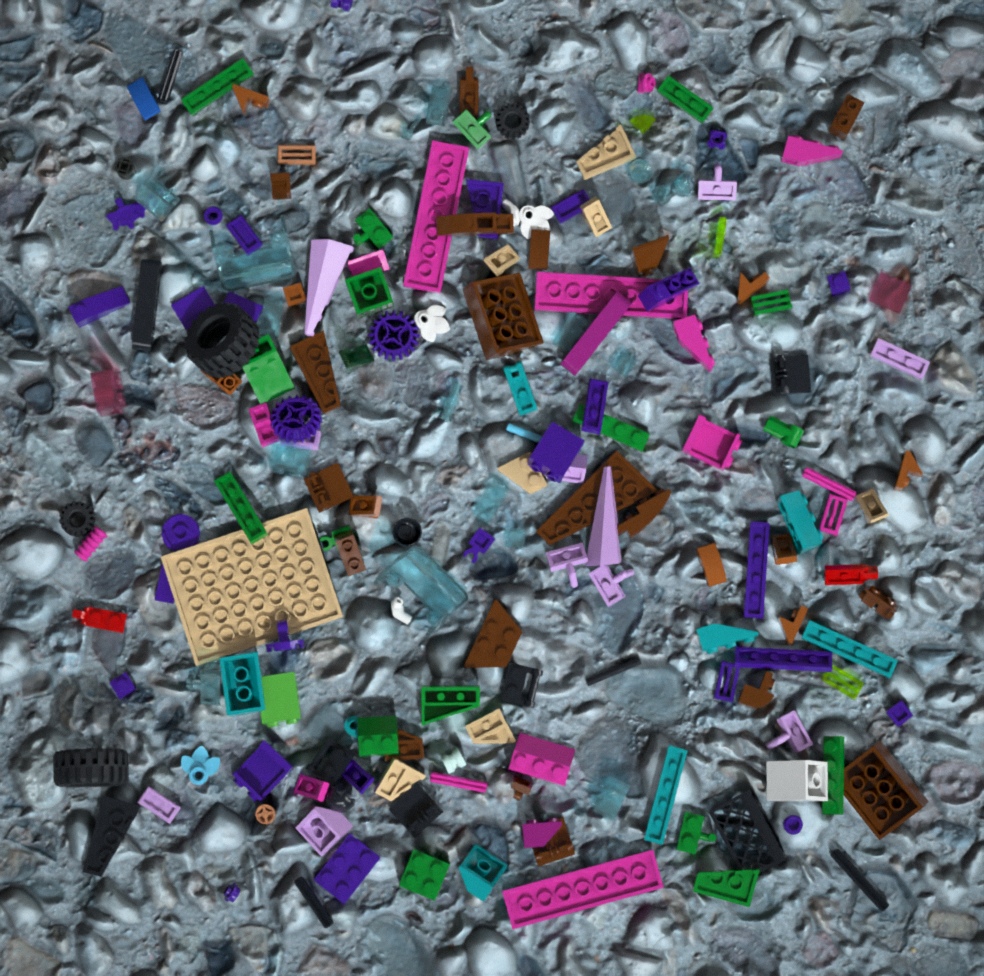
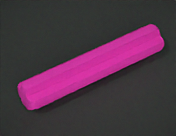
M806 467L802 474L804 478L849 501H852L856 495V491L809 467Z
M438 772L431 773L430 781L433 783L479 792H486L487 782Z

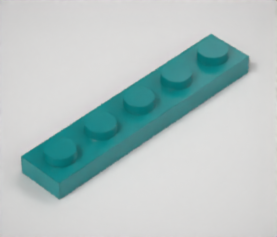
M810 620L801 637L803 640L889 679L898 660Z
M668 746L644 836L646 841L663 845L688 750Z

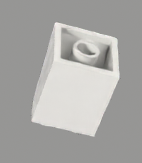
M811 760L767 761V801H828L827 762Z

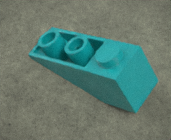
M711 624L695 630L701 652H707V655L718 652L720 647L725 646L726 649L736 647L737 642L744 641V644L753 642L755 637L759 635L757 631L720 624Z

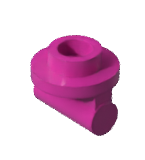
M639 73L637 93L652 92L656 85L655 78L650 73Z

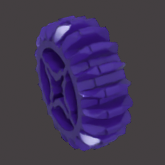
M393 310L392 315L389 316V312L385 311L386 317L383 318L379 314L378 318L380 321L373 320V324L376 327H369V330L374 332L368 334V337L372 339L369 341V344L375 345L372 348L373 352L380 350L378 357L385 354L384 359L387 361L389 356H392V361L395 362V356H399L401 361L403 360L402 354L409 357L408 350L411 352L415 351L412 345L418 346V341L414 339L420 338V335L415 333L419 328L418 326L412 327L415 324V320L409 321L410 315H406L403 318V312L400 311L399 316H396V310ZM390 322H398L403 324V326L392 327ZM384 327L387 334L379 342L378 334L381 328ZM409 330L410 337L406 345H404L401 337L405 334V331ZM390 331L393 334H397L398 341L393 337L389 338L391 337ZM390 344H394V345H396L399 349H397V350H390V349L385 348L384 346H385V345L388 346V345H390Z
M297 394L295 398L289 395L288 400L282 398L281 404L276 403V408L272 409V415H270L271 428L276 436L279 435V438L281 440L285 439L287 443L293 440L294 444H296L297 440L303 443L305 438L310 440L311 435L316 436V430H320V423H322L321 410H319L316 403H313L311 398L307 400L305 395L302 398H299Z

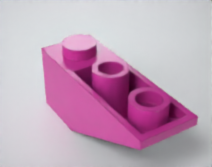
M792 135V137L788 136L781 162L800 167L841 158L843 150H840L835 145L825 146L821 145L819 141H806L801 136Z
M692 315L673 321L672 326L678 343L708 372H712L715 362L712 354H708L707 348H709L707 338L703 337L700 331L703 330L700 319H696V316Z

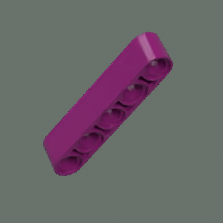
M617 291L560 365L575 376L626 312L632 301Z

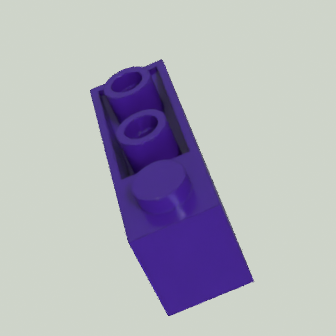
M688 268L647 286L638 297L648 312L700 283L691 268Z

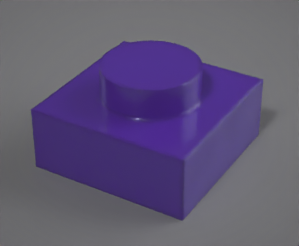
M845 271L826 277L832 296L851 289Z
M126 672L109 682L119 699L136 690Z
M902 700L885 712L897 728L914 716Z

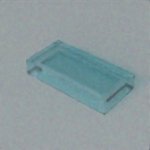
M264 299L260 336L269 334L270 337L279 338L284 300Z
M571 312L552 344L569 353L588 320L575 312Z

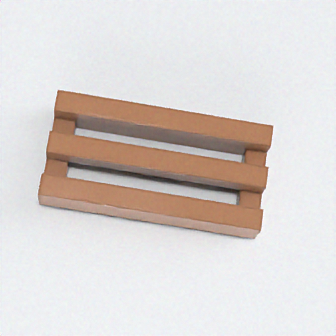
M278 145V165H316V145ZM282 150H312V153H282ZM282 158H312V159H282Z

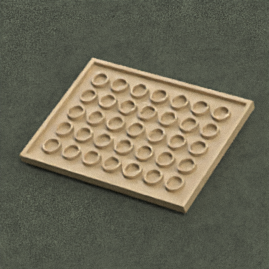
M307 508L263 522L262 525L268 535L252 545L244 531L239 530L161 556L196 666L278 640V620L287 619L289 635L343 618Z

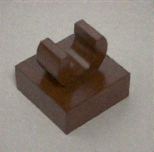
M516 776L511 786L512 789L516 790L513 798L520 801L523 794L529 796L534 783Z

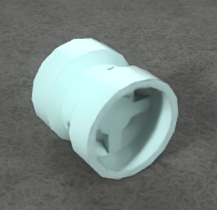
M458 748L452 750L451 755L445 754L441 756L449 774L454 772L457 767L462 768L466 765Z

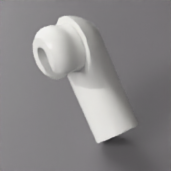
M506 199L502 202L501 206L509 214H513L514 226H517L520 223L519 209Z
M400 597L394 598L391 601L392 615L408 625L412 616L404 612L403 600Z

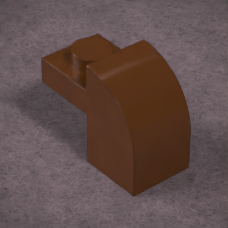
M767 671L764 673L759 689L745 684L737 704L751 709H759L766 706L774 697V694L767 692L772 690L775 679H772L773 673Z

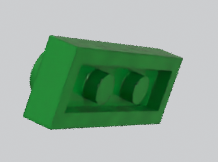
M669 75L657 89L659 94L701 124L705 122L714 107Z

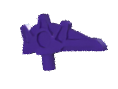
M155 192L130 205H125L122 198L116 199L117 211L106 215L107 219L112 223L113 230L117 231L119 226H128L129 229H133V222L139 217L142 219L145 217L144 212L156 200L157 193Z

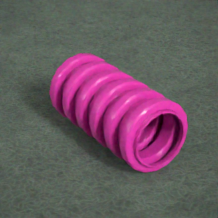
M96 526L93 527V531L89 532L90 535L86 536L87 539L85 541L82 540V545H78L79 548L74 550L75 554L86 562L88 561L87 558L92 556L91 553L96 551V547L99 548V544L104 542L103 539L108 537L106 533Z

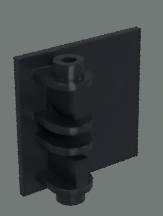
M777 355V357L770 358L773 395L811 393L808 355L786 357L784 355Z
M418 783L389 808L390 812L414 838L443 813V810Z

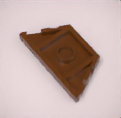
M494 600L464 665L466 669L507 667L521 637V629L497 600Z

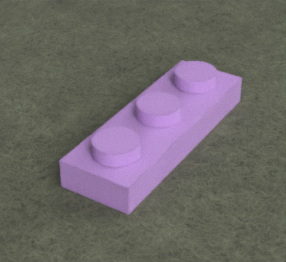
M879 338L870 354V357L920 380L923 379L930 364L929 361Z

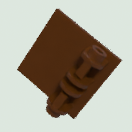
M338 463L316 473L312 472L308 474V477L304 478V482L319 513L354 497Z
M563 817L557 819V822L562 821V826L544 847L532 848L538 867L575 855Z

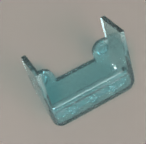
M280 215L283 231L275 232L271 236V246L259 248L249 256L244 251L234 253V249L230 244H216L214 232L209 230L212 251L221 286L224 290L235 291L294 277L296 268L284 215Z
M412 546L390 562L373 582L377 585L386 579L392 586L399 587L404 584L430 610L426 617L432 627L425 634L427 637L438 630L468 600L466 591L419 546Z

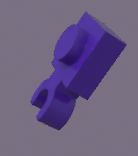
M479 528L469 541V545L472 548L467 549L463 557L466 558L469 553H472L474 558L471 563L474 564L478 559V553L480 552L484 555L495 541V538Z

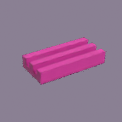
M829 494L819 526L821 532L833 534L834 536L838 535L848 499ZM832 499H835L828 526L825 528L824 525ZM839 501L843 503L835 530H831Z

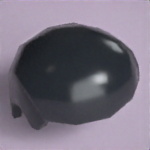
M412 518L398 520L392 528L394 540L399 545L405 547L418 543L422 535L421 525Z
M327 789L325 801L331 810L345 812L355 805V799L348 798L346 793L338 796L336 789Z

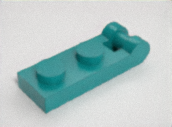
M517 361L511 366H502L519 416L538 411L521 361ZM518 371L519 376L513 378L511 373Z

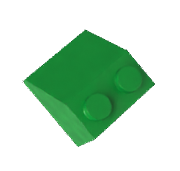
M397 715L358 718L360 757L399 754Z

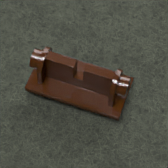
M867 584L864 589L866 593L862 591L859 595L861 602L870 608H873L875 603H877L879 606L875 611L885 619H891L895 614L894 612H897L899 608L894 599L891 597L886 598L873 585L870 587Z

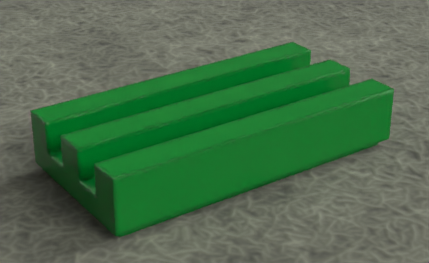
M788 289L751 297L754 316L792 309ZM784 295H785V298H780V299H775V300H770V301H765V302H760V303H756V302H755V301H758V300H763V299H768V298L779 297V296H784ZM786 302L787 304L783 306L757 311L758 307Z

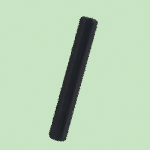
M838 848L830 854L880 911L883 912L889 907L888 902Z

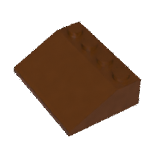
M520 273L474 281L462 289L486 360L504 357L544 343Z
M880 740L844 768V796L879 841L929 802Z

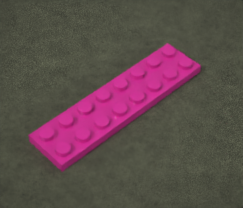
M432 140L403 287L441 294L452 236H437L436 217L457 214L469 147Z
M537 272L535 310L599 314L614 294L619 291L632 301V304L622 316L682 319L687 317L688 291L647 312L638 295L647 286L663 279Z
M650 850L504 890L502 893L512 929H516L664 887L654 851Z

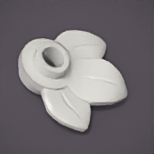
M529 205L522 207L519 211L520 221L522 222L520 226L522 235L530 239L532 229L550 230L547 220L554 215L553 211L543 205L535 208ZM527 211H530L532 214L529 219L525 216Z
M430 306L427 310L418 311L414 316L415 325L420 329L421 336L429 342H434L436 334H443L450 330L448 322L443 318L446 312V308L443 306ZM422 316L426 317V323L421 321Z

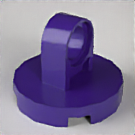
M287 619L277 621L279 642L265 645L266 652H272L271 648H274V651L277 652L297 649L296 645H299V648L305 647L304 639L290 641Z

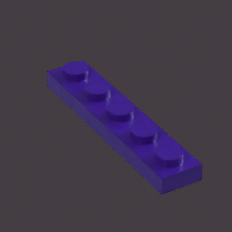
M750 522L743 618L763 619L770 523Z
M735 647V667L832 672V652Z

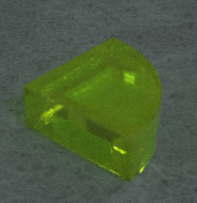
M638 115L629 122L644 134L656 122V119L649 115Z

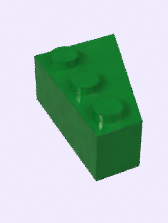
M422 685V726L479 707L480 685Z

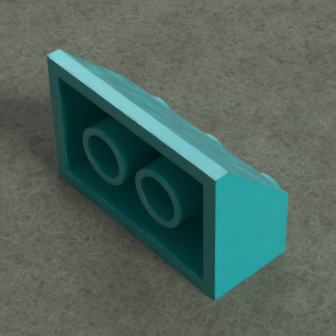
M799 490L781 495L776 502L798 553L801 554L820 546L823 535L820 529H816L814 525L816 520L812 511L809 512L806 507L808 501L805 495L801 494Z
M258 652L219 658L227 716L235 717L266 710Z

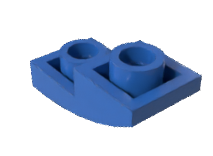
M143 77L126 86L144 120L161 112Z

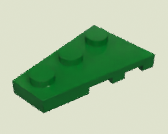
M760 869L697 872L693 892L750 907Z

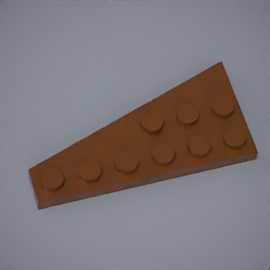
M616 451L536 533L550 546L592 525L604 467L611 466L617 512L656 493L658 490Z

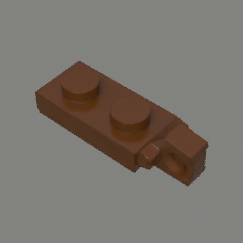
M466 67V77H461L459 114L467 108L478 119L479 80L478 77H473V67Z

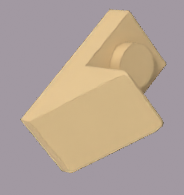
M596 196L580 206L583 212L581 215L595 237L612 228Z
M507 244L486 257L483 261L497 277H500L505 269L517 263L520 257Z
M874 489L856 495V501L864 512L867 524L889 516Z

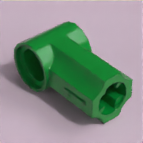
M771 415L763 429L764 432L780 439L783 444L794 449L804 433V430L798 426L786 424Z

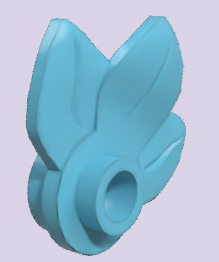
M203 746L198 747L194 751L192 758L182 756L181 759L182 769L189 774L190 781L196 785L204 784L208 776L215 774L220 766V758L213 757L209 759L208 752ZM197 772L202 773V777L200 779H197L195 777V774Z

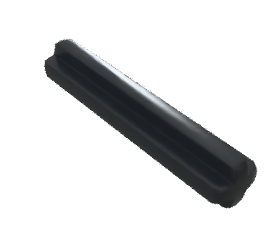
M174 49L158 97V100L162 103L169 102L183 57V51Z
M304 877L297 878L294 881L295 885L323 927L329 928L333 925L332 919Z

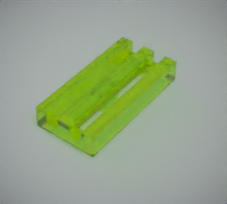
M719 217L713 258L720 259L722 255L727 222L725 217Z
M832 664V670L856 683L858 687H854L831 672H825L821 681L855 700L864 683ZM829 676L837 682L853 690L854 694L850 693L849 691L830 681L829 679H827V677Z

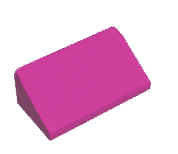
M383 249L347 262L352 277L381 267L382 272L390 270Z

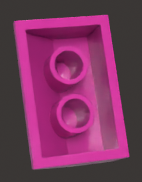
M519 733L509 770L564 787L575 749Z

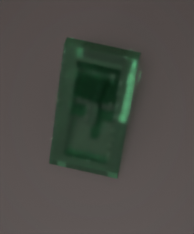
M367 344L339 351L340 359L348 374L374 362Z

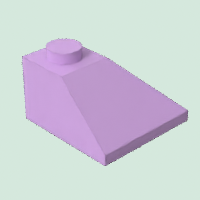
M316 806L296 829L322 857L352 829L353 825L341 812Z

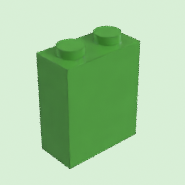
M289 672L262 676L266 710L260 711L262 724L267 725V728L277 727L280 722H286V725L297 724L298 720L302 719L296 673Z

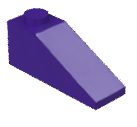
M121 286L85 298L68 308L77 326L81 328L131 303Z

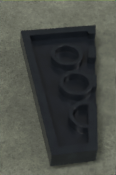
M103 796L82 872L100 877L103 876L142 806Z

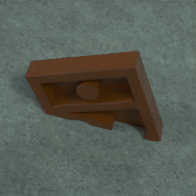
M398 729L399 754L385 755V762L391 761L393 757L400 761L424 759L423 739Z

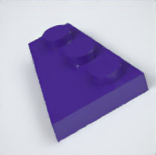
M466 179L473 213L500 214L504 183ZM478 234V237L497 240L498 234Z

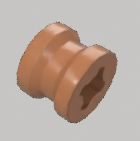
M263 804L257 808L255 816L260 823L270 824L275 820L276 812L272 806Z

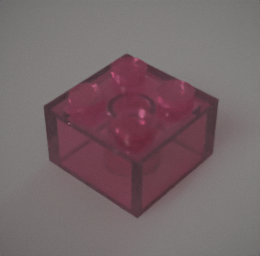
M113 369L90 373L96 411L99 415L106 417L124 413L123 408L126 407V401L122 392H120V389H123V383L119 374H116Z

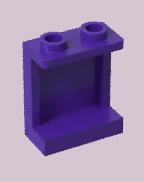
M552 422L531 454L527 465L533 471L546 475L550 481L561 483L570 465L581 451L585 440Z
M265 740L241 767L232 773L235 777L233 781L240 788L245 786L249 790L247 795L254 801L258 799L261 802L293 769Z

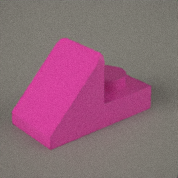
M300 774L294 793L323 802L329 783Z

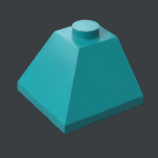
M475 844L460 865L459 870L467 891L484 902L508 865L478 844Z

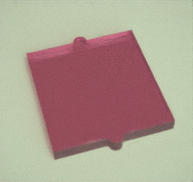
M881 272L877 283L873 285L874 290L869 301L900 314L904 302L908 300L907 295L912 285Z

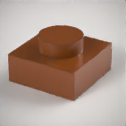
M301 282L283 288L288 307L307 302Z

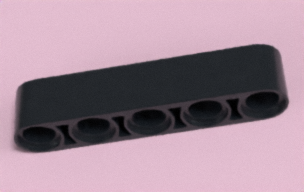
M141 260L132 337L133 350L152 351L162 269L161 260Z

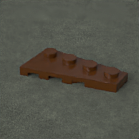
M324 330L290 346V350L323 415L341 407Z

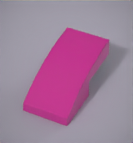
M267 403L249 408L248 410L261 446L265 447L279 442V436H276L271 428V414Z

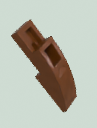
M469 213L436 217L437 236L513 234V214Z
M663 488L654 493L655 497L649 500L644 498L639 501L635 509L638 515L635 516L633 513L624 518L625 522L620 525L617 524L618 536L626 532L628 537L632 538L645 529L662 511L671 495V490L665 491Z

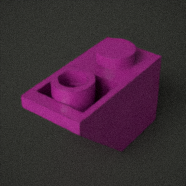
M548 818L545 823H538V819L526 820V824H522L524 848L544 847L562 826V821L557 822V818Z

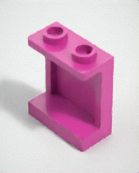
M699 415L682 452L724 471L725 467H730L734 459L731 457L733 450L738 451L742 441L739 438L741 434H734L707 421L706 417Z

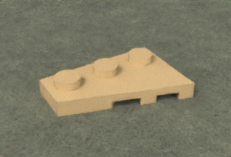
M620 124L612 134L607 135L600 144L589 150L576 163L583 179L586 180L636 159V155Z

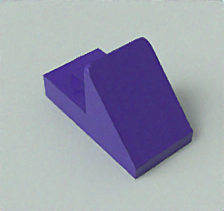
M353 759L342 775L361 794L375 780L371 774Z

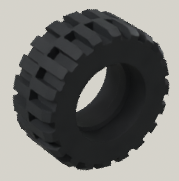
M228 302L217 303L214 307L206 308L205 312H201L198 315L199 317L192 321V326L188 328L187 337H185V352L187 357L206 375L217 378L225 377V375L231 376L235 371L239 372L245 364L247 365L250 362L249 359L255 355V349L259 345L258 339H260L259 327L237 304ZM224 336H226V338L220 344H218L220 340Z
M69 749L57 751L53 756V782L59 787H110L127 784L129 780L128 753L124 749Z

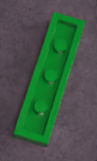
M242 58L183 97L181 102L191 116L231 91L233 84L240 85L252 77L254 73Z
M580 403L572 422L581 426L585 409L584 404ZM606 414L603 415L600 434L640 452L643 451L650 436L649 433Z
M228 472L214 480L215 485L251 545L266 537L268 533L232 473Z
M824 736L823 762H827L828 801H823L822 814L843 815L845 740L843 736Z

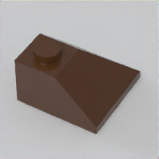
M668 235L632 248L630 257L638 277H650L657 270L668 245Z

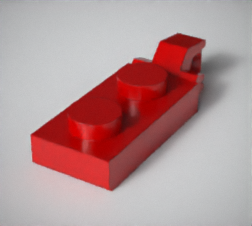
M867 564L825 565V585L863 584L868 579H878L877 566Z
M84 607V611L73 609L72 617L81 619V624L87 627L124 634L127 614L93 607Z

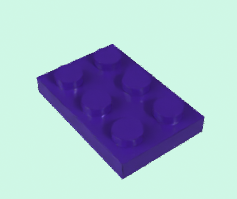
M349 834L315 877L314 881L345 904L380 860V857L353 835Z

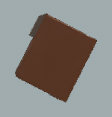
M270 173L273 200L292 199L290 173Z

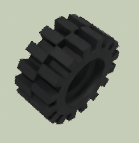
M508 103L507 106L503 105L501 110H498L496 126L501 136L504 135L507 139L511 137L512 140H515V137L521 138V135H525L529 129V114L526 108L523 109L522 105L517 106V103H514V105ZM509 115L519 117L520 124L517 127L511 128L506 125L505 120Z
M80 501L66 504V507L62 508V513L59 515V523L62 529L70 536L75 537L86 536V533H89L95 526L94 522H96L92 509ZM75 512H80L85 517L84 523L80 526H73L70 522V517Z

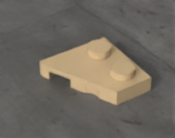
M531 452L497 468L501 474H504L530 495L548 486L542 473L533 471L527 465Z
M500 709L465 726L473 744L516 743Z
M393 757L373 791L392 801L400 793L409 790L411 785L420 779H425L426 775Z

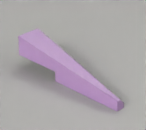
M330 239L311 240L305 334L307 336H314V329L318 321H321V314L325 306H328L337 287L342 269L347 265L346 261L350 252L352 253L354 250L351 245Z
M611 466L604 467L587 551L588 562L585 563V566H602L622 562Z

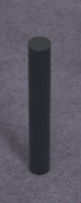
M637 657L585 679L587 686L641 665V661Z

